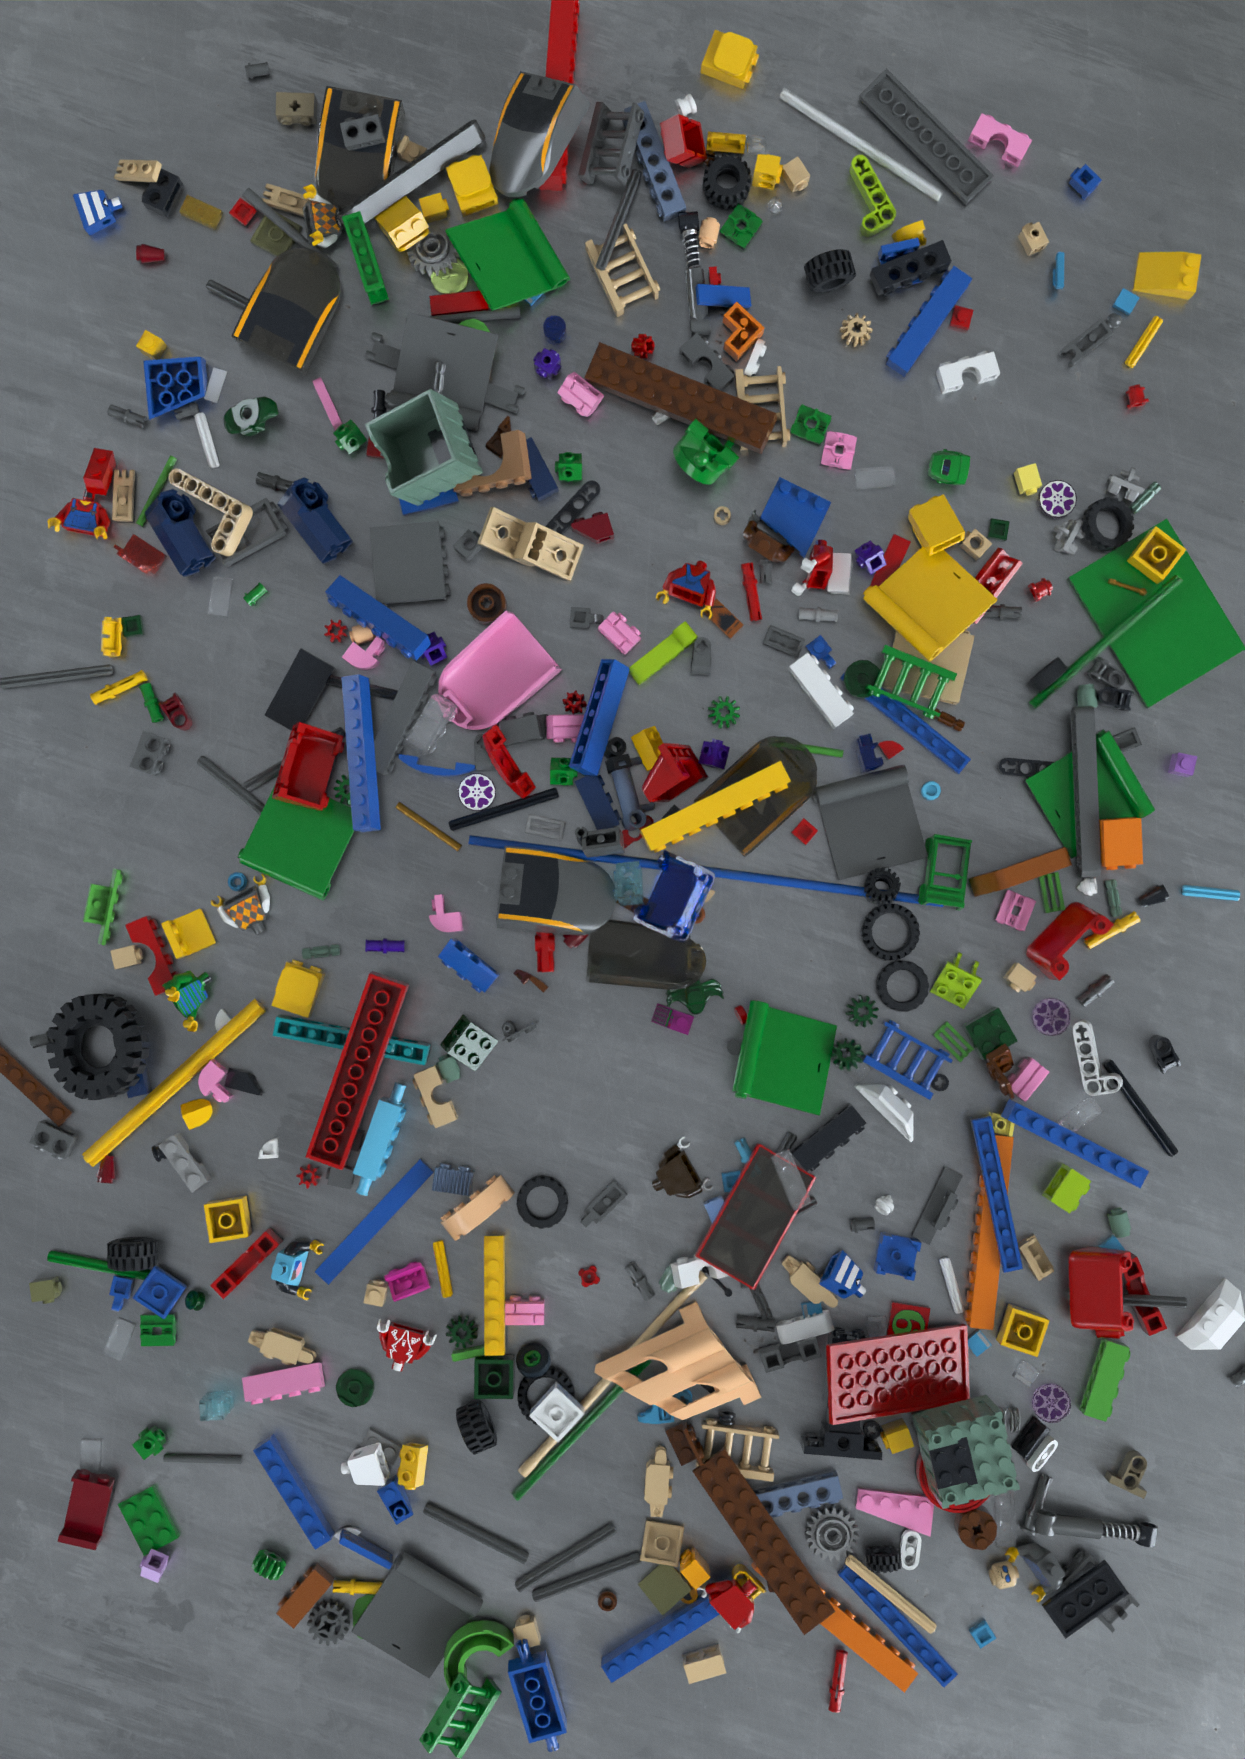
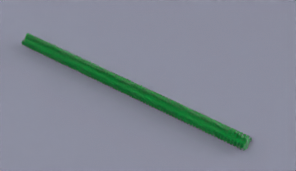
M1176 574L1171 577L1166 584L1162 585L1142 605L1138 606L1129 616L1099 640L1096 645L1090 648L1087 653L1085 652L1074 664L1068 667L1063 675L1030 700V705L1037 709L1043 700L1046 701L1047 697H1051L1050 694L1057 692L1056 689L1059 690L1060 686L1062 687L1065 681L1068 682L1074 673L1077 674L1078 670L1081 671V667L1084 668L1087 662L1090 663L1091 659L1095 658L1094 656L1097 657L1100 651L1104 650L1103 648L1106 649L1107 645L1112 644L1113 640L1117 639L1116 637L1121 636L1120 633L1123 634L1124 630H1128L1129 626L1133 625V622H1137L1136 619L1139 620V618L1143 617L1142 614L1145 615L1146 611L1150 610L1149 608L1152 609V607L1159 603V600L1163 599L1162 597L1167 596L1166 593L1169 594L1170 591H1173L1172 589L1176 588L1183 580Z
M651 1359L634 1366V1368L632 1367L630 1373L638 1377L652 1363ZM615 1385L614 1389L611 1388V1392L609 1394L606 1393V1398L603 1397V1401L600 1400L599 1404H597L598 1406L595 1405L593 1407L594 1410L592 1409L589 1415L586 1414V1418L583 1417V1422L581 1424L578 1423V1427L575 1426L573 1428L574 1431L572 1430V1432L568 1433L569 1436L566 1435V1439L563 1438L561 1440L562 1442L558 1444V1448L555 1447L554 1451H552L553 1453L550 1452L548 1454L549 1457L546 1456L547 1458L543 1459L544 1462L541 1461V1465L538 1464L539 1467L533 1470V1474L530 1473L528 1475L529 1478L526 1477L527 1479L523 1480L524 1483L521 1482V1486L518 1485L519 1488L515 1489L514 1493H512L515 1500H520L532 1488L533 1484L535 1485L538 1479L540 1480L543 1474L553 1466V1463L555 1464L558 1458L560 1459L563 1453L565 1454V1451L577 1441L578 1437L580 1438L583 1432L587 1431L588 1427L598 1419V1416L600 1417L607 1410L608 1406L612 1405L613 1401L624 1391L622 1387Z

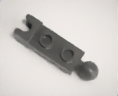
M1112 313L1108 316L1107 322L1101 318L1065 346L1059 354L1060 356L1065 354L1072 355L1073 359L1068 366L1073 367L1114 333L1111 328H1117L1121 325V315Z

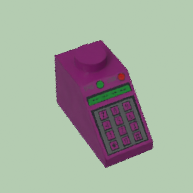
M657 1003L651 1022L688 1035L694 1016Z

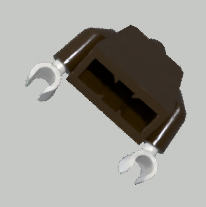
M681 1137L677 1145L674 1144L663 1154L658 1164L659 1169L656 1171L658 1179L652 1181V1185L656 1191L665 1189L669 1196L675 1195L681 1198H691L702 1193L703 1189L712 1190L713 1185L705 1187V1183L711 1180L709 1178L700 1180L685 1151L680 1150L689 1147L690 1142L686 1146H682L681 1140L685 1137Z

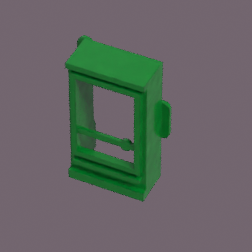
M934 834L926 839L925 847L928 859L925 883L919 889L918 903L920 905L933 903L956 907L958 911L964 908L972 840ZM938 843L963 847L960 874L953 875L935 872ZM934 875L955 878L959 880L958 888L933 885Z

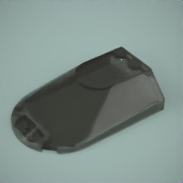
M609 920L597 931L590 933L586 981L590 983L666 990L682 989L691 986L701 978L706 967V956L701 945L696 944L690 939V935L680 930Z

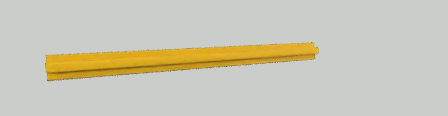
M253 999L82 1154L84 1156L83 1159L92 1167L98 1164L200 1072L210 1060H213L266 1012L265 1007L257 999Z

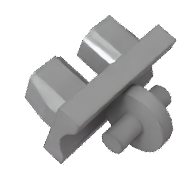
M1131 467L1129 472L1121 471L1120 475L1126 477V479L1110 474L1108 478L1110 483L1107 491L1118 495L1121 486L1128 488L1124 498L1132 502L1136 500L1139 493L1143 494L1145 488L1131 482V480L1138 482L1140 476L1135 475L1136 468Z
M1069 519L1068 522L1064 521L1062 526L1055 525L1054 531L1057 533L1055 539L1058 541L1053 549L1057 552L1075 554L1078 545L1073 540L1075 537L1082 539L1085 536V532L1082 531L1084 521L1081 519Z

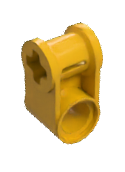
M737 1564L733 1567L732 1577L741 1586L748 1579H751L756 1585L757 1589L750 1594L753 1600L761 1593L766 1592V1588L745 1565ZM740 1573L746 1575L742 1579L737 1578V1575Z

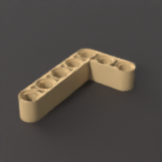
M173 469L169 473V482L172 485L225 513L212 539L211 548L214 552L227 557L233 555L252 518V508L181 469Z

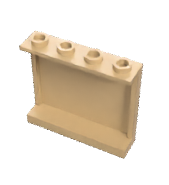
M965 630L932 661H928L896 631L893 648L957 673L955 681H949L945 684L939 701L953 705L959 703L975 636L970 635V632ZM897 659L894 662L892 661L882 688L894 689L903 667L901 665L902 661ZM913 666L909 670L901 689L902 693L912 695L921 674L919 668ZM931 673L927 677L919 697L932 698L939 681L937 675Z

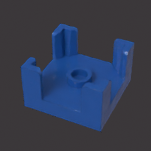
M880 1231L873 1270L877 1274L886 1275V1273L914 1281L916 1270L914 1269L917 1251L920 1252L922 1242L916 1238Z

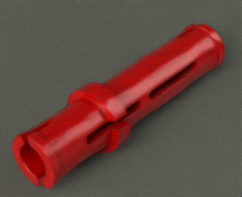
M753 562L741 564L744 580L742 584L746 590L750 622L762 620L756 585L758 581L755 579Z
M842 1649L836 1650L832 1686L829 1687L831 1694L828 1710L834 1713L841 1711L842 1695L845 1693L843 1685L848 1652ZM839 1664H841L840 1677H838ZM837 1684H838L837 1698H835V1695H836V1687H837Z

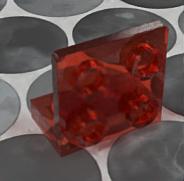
M135 534L131 536L124 549L116 544L113 547L118 550L116 553L118 556L146 574L151 572L155 575L167 555Z

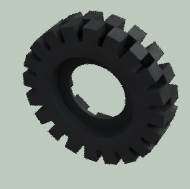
M107 993L78 996L71 999L72 1002H66L60 1008L63 1013H56L52 1020L57 1027H49L47 1037L54 1039V1043H46L47 1053H55V1057L48 1059L50 1069L59 1068L54 1074L57 1082H65L62 1088L68 1093L75 1092V1097L80 1099L101 1100L117 1097V1095L129 1091V1087L135 1086L140 1080L136 1074L144 1073L147 1066L141 1059L149 1058V1048L142 1047V1043L149 1042L148 1032L140 1033L139 1030L146 1025L142 1017L134 1018L138 1011L133 1005H126L127 1000ZM95 1025H101L110 1030L113 1034L114 1047L116 1049L112 1061L102 1068L90 1065L85 1060L81 1049L82 1038L85 1032Z

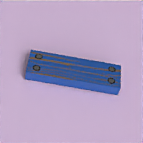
M342 1529L339 1536V1543L387 1569L391 1568L393 1565L392 1554Z

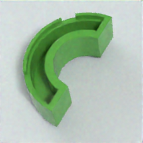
M488 1620L474 1621L459 1628L449 1639L444 1652V1677L449 1690L459 1673H463L467 1678L465 1662L471 1654L486 1650L500 1657L514 1646V1634L502 1624Z

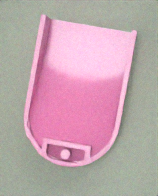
M505 611L444 668L438 682V701L444 714L454 724L471 730L490 728L530 699L562 669L513 612Z

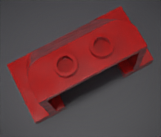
M663 743L658 746L661 753L644 781L642 790L649 802H670L698 782L704 781L709 777L702 765L698 763L699 760L690 745Z

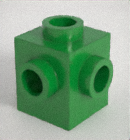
M351 419L345 424L340 425L333 433L337 438L334 441L341 451L345 449L349 454L357 451L367 441L366 437Z
M559 453V461H555V473H559V480L568 482L582 480V453Z
M551 757L550 785H573V780L577 778L578 772L569 767L571 758Z
M154 1426L149 1430L147 1427L138 1434L140 1438L132 1446L142 1459L145 1460L151 1454L156 1456L164 1449L163 1444L167 1440L161 1429H157Z

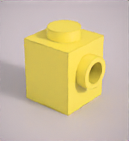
M1036 463L1017 468L1014 472L1020 495L1026 493V496L1035 494L1042 486Z

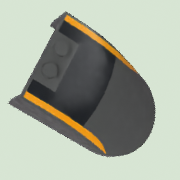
M520 71L505 99L499 117L490 161L489 175L491 182L501 194L508 197L527 195V191L534 187L538 189L550 177L591 105L576 84Z
M515 846L504 847L496 916L497 928L580 936L597 931L610 920L616 906V889L611 877L602 867L590 861L556 852Z

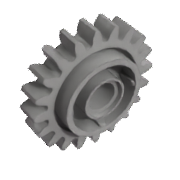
M437 225L436 229L433 230L432 226H429V234L408 248L409 252L407 254L411 265L414 266L416 271L420 270L422 275L427 271L428 276H431L432 272H435L436 276H438L440 270L445 274L446 267L452 269L451 263H457L456 257H459V254L445 232L447 227L441 230L440 226Z
M834 1505L831 1511L828 1510L827 1506H824L823 1513L817 1509L818 1516L811 1514L813 1522L807 1521V1525L810 1528L805 1529V1533L808 1534L805 1537L806 1541L811 1542L808 1545L809 1549H814L815 1556L821 1553L822 1560L828 1556L829 1562L832 1561L833 1556L839 1561L841 1554L847 1558L846 1551L853 1553L851 1545L857 1546V1542L854 1539L859 1538L858 1533L855 1532L859 1530L858 1526L853 1525L856 1522L854 1517L850 1518L849 1511L843 1514L842 1507L836 1511ZM831 1530L837 1531L833 1537L827 1535Z

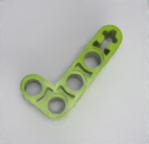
M856 155L852 159L849 172L871 213L864 216L860 232L865 237H872L893 224L896 210L866 156ZM864 181H870L872 186L865 185ZM878 197L881 199V202L876 203L873 198ZM882 214H888L890 219H884ZM871 223L874 228H867L865 224Z
M686 621L673 630L670 636L630 666L629 674L638 685H641L692 645L698 636Z

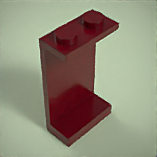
M87 1469L76 1470L71 1479L74 1483L64 1527L59 1534L58 1542L96 1551L101 1542L115 1478L107 1474L92 1473Z

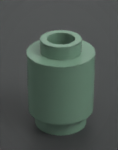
M1094 684L1079 685V690H1077L1078 706H1093L1097 708V692L1094 689Z
M449 1054L438 1058L439 1062L436 1064L446 1083L461 1078L459 1074L461 1071L453 1056L450 1057Z
M1122 1208L1110 1210L1111 1213L1108 1214L1112 1233L1115 1234L1116 1238L1129 1236L1131 1234V1225L1127 1211L1122 1210Z
M671 1264L666 1267L659 1281L660 1288L667 1293H671V1291L676 1292L678 1288L674 1285Z

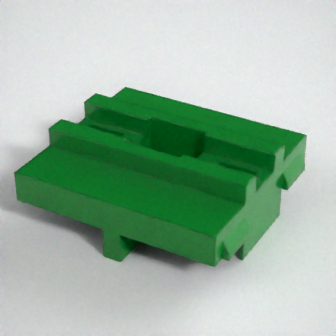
M738 204L731 215L728 216L719 232L726 236L727 239L732 240L736 245L738 244L745 249L763 221L748 208ZM740 222L746 225L743 230L737 227Z
M802 404L799 407L798 415L791 427L790 434L821 445L832 416L818 411L819 409L817 408L813 409ZM807 421L815 423V428L808 427L806 425Z
M157 1314L140 1315L141 1346L175 1345L176 1322L174 1314H168L165 1319H162ZM155 1327H161L162 1333H155Z

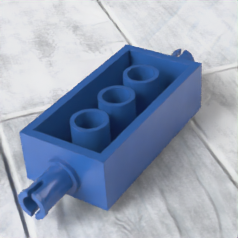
M523 1639V1644L519 1640L515 1645L520 1657L508 1660L509 1679L529 1743L545 1739L547 1750L553 1752L552 1746L554 1751L560 1747L556 1736L567 1733V1719L546 1650L531 1654L527 1639Z

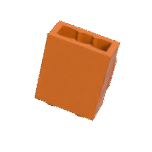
M1141 818L1099 819L1101 866L1106 867V870H1116L1118 866L1131 869L1136 868V865L1143 864Z

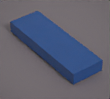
M697 284L695 286L697 305L732 307L738 302L743 308L751 307L750 287Z
M454 489L441 492L439 496L429 501L425 500L419 506L399 498L403 516L459 502L457 492H454Z

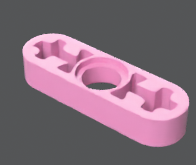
M319 377L312 382L336 431L343 423L322 378Z

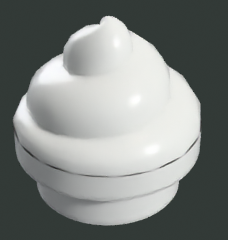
M1085 878L1077 886V889L1085 895L1093 896V894L1098 892L1096 878Z
M891 1195L881 1196L875 1201L876 1211L883 1215H888L894 1209Z

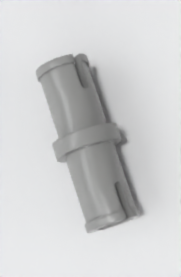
M800 607L799 609L800 620L837 622L838 610L821 609V607H817V609Z

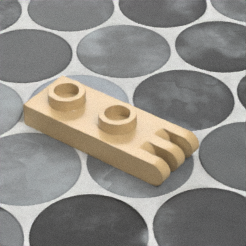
M120 159L118 164L122 167H117L116 172L120 174H115L114 179L118 181L157 182L162 164L157 160Z
M266 184L265 188L272 191L263 192V196L269 198V200L262 198L268 206L304 217L303 207L309 200L308 198L305 199L303 194Z
M119 469L114 470L113 521L133 522L135 470L129 471V477H127V469H122V477H120Z

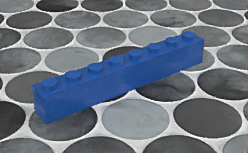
M360 674L341 677L353 830L360 832L381 830L369 678Z
M1010 1099L1001 1114V1117L1140 1189L1149 1173L1148 1170Z
M731 1575V1576L727 1577V1578L724 1579V1580H730V1581H731V1580L733 1579V1577H732V1575ZM710 1594L705 1598L699 1595L693 1603L683 1605L601 1657V1667L610 1682L613 1683L720 1615L709 1603L708 1596Z

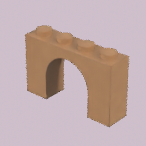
M515 430L500 434L503 450V461L500 468L492 475H474L472 479L462 484H456V487L453 488L454 492L461 494V496H470L475 491L488 492L493 487L498 489L508 487L507 484L514 483L519 485L524 484L525 480L532 479L525 433Z

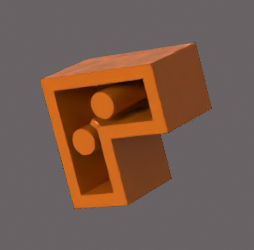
M738 302L723 316L722 323L733 332L724 342L723 350L738 362L764 333L765 327Z

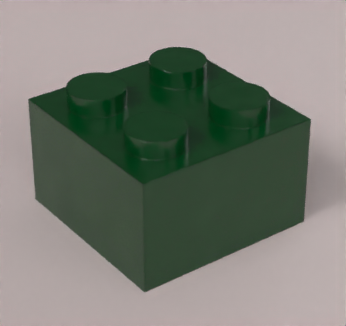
M993 1007L961 1025L979 1058L982 1060H986L987 1054L1003 1044L1009 1047L1018 1042L999 1007Z
M515 1355L475 1357L474 1399H513Z

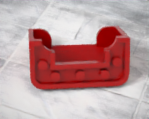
M302 722L295 724L289 735L272 799L320 811L326 808L329 797H327L325 791L335 756L338 753H342L345 742H342L344 736Z
M1073 902L1028 946L1026 955L1048 979L1060 981L1069 971V963L1063 957L1068 949L1088 929L1095 934L1102 935L1107 933L1114 924L1108 918L1080 902Z
M1091 1246L1077 1249L1070 1253V1318L1074 1328L1126 1332L1133 1330L1134 1319L1132 1314L1123 1311L1122 1273H1126L1132 1266L1130 1251Z

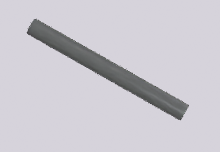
M164 1454L163 1461L241 1464L242 1456Z

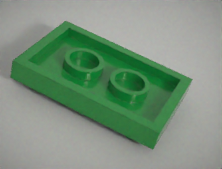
M154 1484L118 1503L144 1556L149 1554L151 1549L157 1550L179 1538L180 1535Z

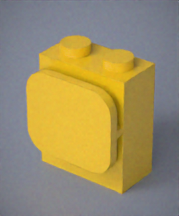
M715 30L701 64V74L743 89L745 83L749 84L752 65L756 66L759 58V54H757L758 46L754 45L750 39L733 32L723 33Z
M472 155L466 160L453 162L446 167L447 176L463 217L498 205L497 195L482 155Z
M406 195L374 217L381 231L399 252L407 250L429 234V226L421 211Z
M944 494L934 496L926 503L916 504L909 510L908 519L912 525V530L920 545L925 548L929 556L964 540L965 530Z
M295 959L292 962H286L278 980L271 1006L306 1018L311 1017L326 973L321 972L322 969L316 966L305 967L303 962Z

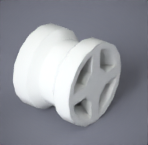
M691 94L686 95L684 99H676L675 102L680 115L687 117V114L697 112V107Z

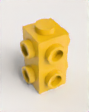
M655 726L644 729L631 737L647 771H650L661 753L658 746L663 744L660 733Z
M413 1442L402 1445L399 1453L401 1458L400 1467L397 1471L398 1485H403L407 1490H415L416 1487L424 1484L428 1445Z

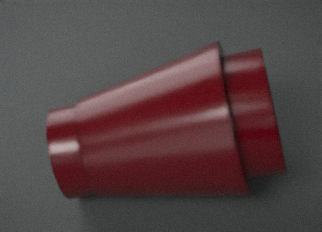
M146 244L136 246V260L141 261V263L164 261L165 259L164 249Z
M105 1156L101 1160L96 1174L98 1183L113 1184V1179H115L114 1156Z

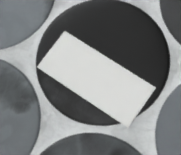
M213 368L204 397L205 400L218 402L227 371Z

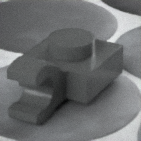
M571 607L570 627L589 628L590 623L601 624L604 621V616L601 614H590V608Z

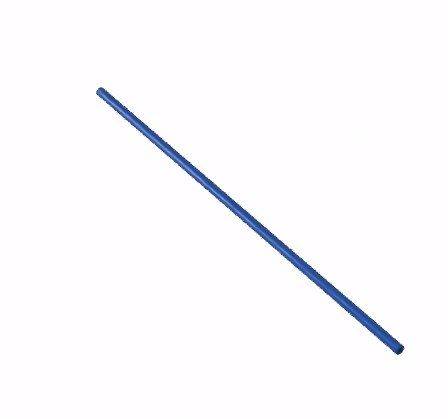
M473 835L469 837V845L504 849L505 846L525 847L556 852L589 861L866 897L867 892L864 893L865 887L617 854L587 858L584 852L579 849ZM898 892L896 899L892 901L919 904V894ZM928 903V904H927V905H930V906H937V907H943V906H944V905L933 904V903Z

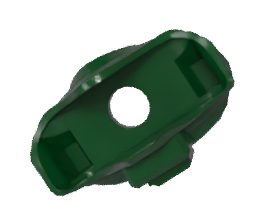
M265 396L244 399L225 413L223 418L224 427L231 434L241 433L249 437L256 435L259 432L265 431V422L268 419L278 415L277 404ZM246 409H251L252 415L250 418L246 419L244 416V411Z
M699 979L689 980L686 982L687 986L673 984L666 992L667 1007H670L673 1002L679 1001L694 1015H698L703 1011L711 996L718 995L724 999L722 985L715 979H709L703 983H700Z

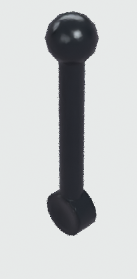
M704 1266L702 1271L709 1275L708 1268ZM712 1278L725 1291L724 1293L727 1297L732 1295L731 1289L726 1288L718 1279Z

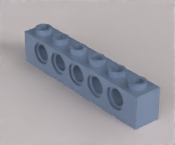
M646 101L638 103V105L644 111V120L641 123L644 128L639 131L636 143L637 152L635 154L638 163L643 165L644 170H642L645 181L650 183V195L652 199L657 201V213L666 222L677 218L678 213L686 212V205L670 163L664 155V148ZM632 106L625 108L624 112H630ZM622 120L626 129L628 120ZM648 142L651 146L643 147L642 144ZM656 160L658 163L656 165L649 164V161ZM661 177L665 181L658 183L655 179ZM664 195L671 196V199L664 200L662 197Z
M836 1470L753 1490L761 1502L765 1500L770 1502L769 1506L765 1507V1509L772 1517L782 1516L783 1513L789 1511L791 1513L800 1512L802 1508L806 1507L817 1508L827 1502L835 1504L840 1499H843ZM820 1487L826 1488V1491L823 1494H818L816 1492ZM800 1492L808 1493L805 1498H798ZM782 1496L789 1498L786 1503L779 1502V1499Z

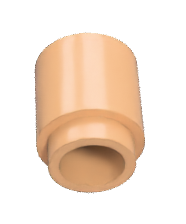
M707 217L701 221L698 236L701 247L711 249L717 243L720 228L717 219Z
M360 625L352 626V631H349L352 643L356 642L357 645L373 641L376 638L367 626L365 628Z

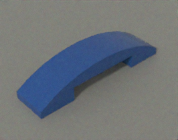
M402 754L398 756L401 761L411 768L433 776L454 777L476 770V766L472 764L456 762L455 770L419 765L420 758L416 756Z

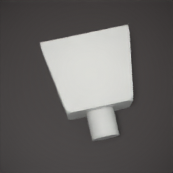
M380 1443L353 1450L348 1462L341 1464L342 1474H351L354 1483L357 1485L384 1486L390 1476Z

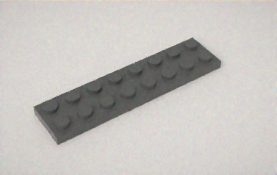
M887 68L859 95V99L965 205L993 179L994 175Z

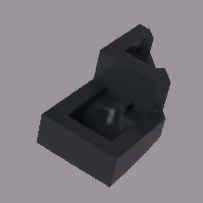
M235 1068L228 1069L225 1087L250 1094L262 1095V1090L258 1088L254 1075Z

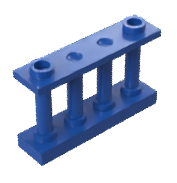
M889 1020V1022L883 1021L882 1024L888 1028L873 1054L870 1053L869 1056L864 1054L862 1057L863 1062L931 1100L934 1093L929 1091L931 1088L929 1086L944 1060L952 1063L953 1060L949 1058L950 1054L942 1049L937 1051L898 1029L900 1025L892 1020ZM895 1031L904 1036L890 1063L887 1062L885 1066L879 1062L881 1059L879 1057ZM912 1041L921 1047L907 1072L901 1075L896 1072V1066ZM927 1051H930L937 1055V1058L923 1083L920 1082L918 1085L913 1082V1075Z

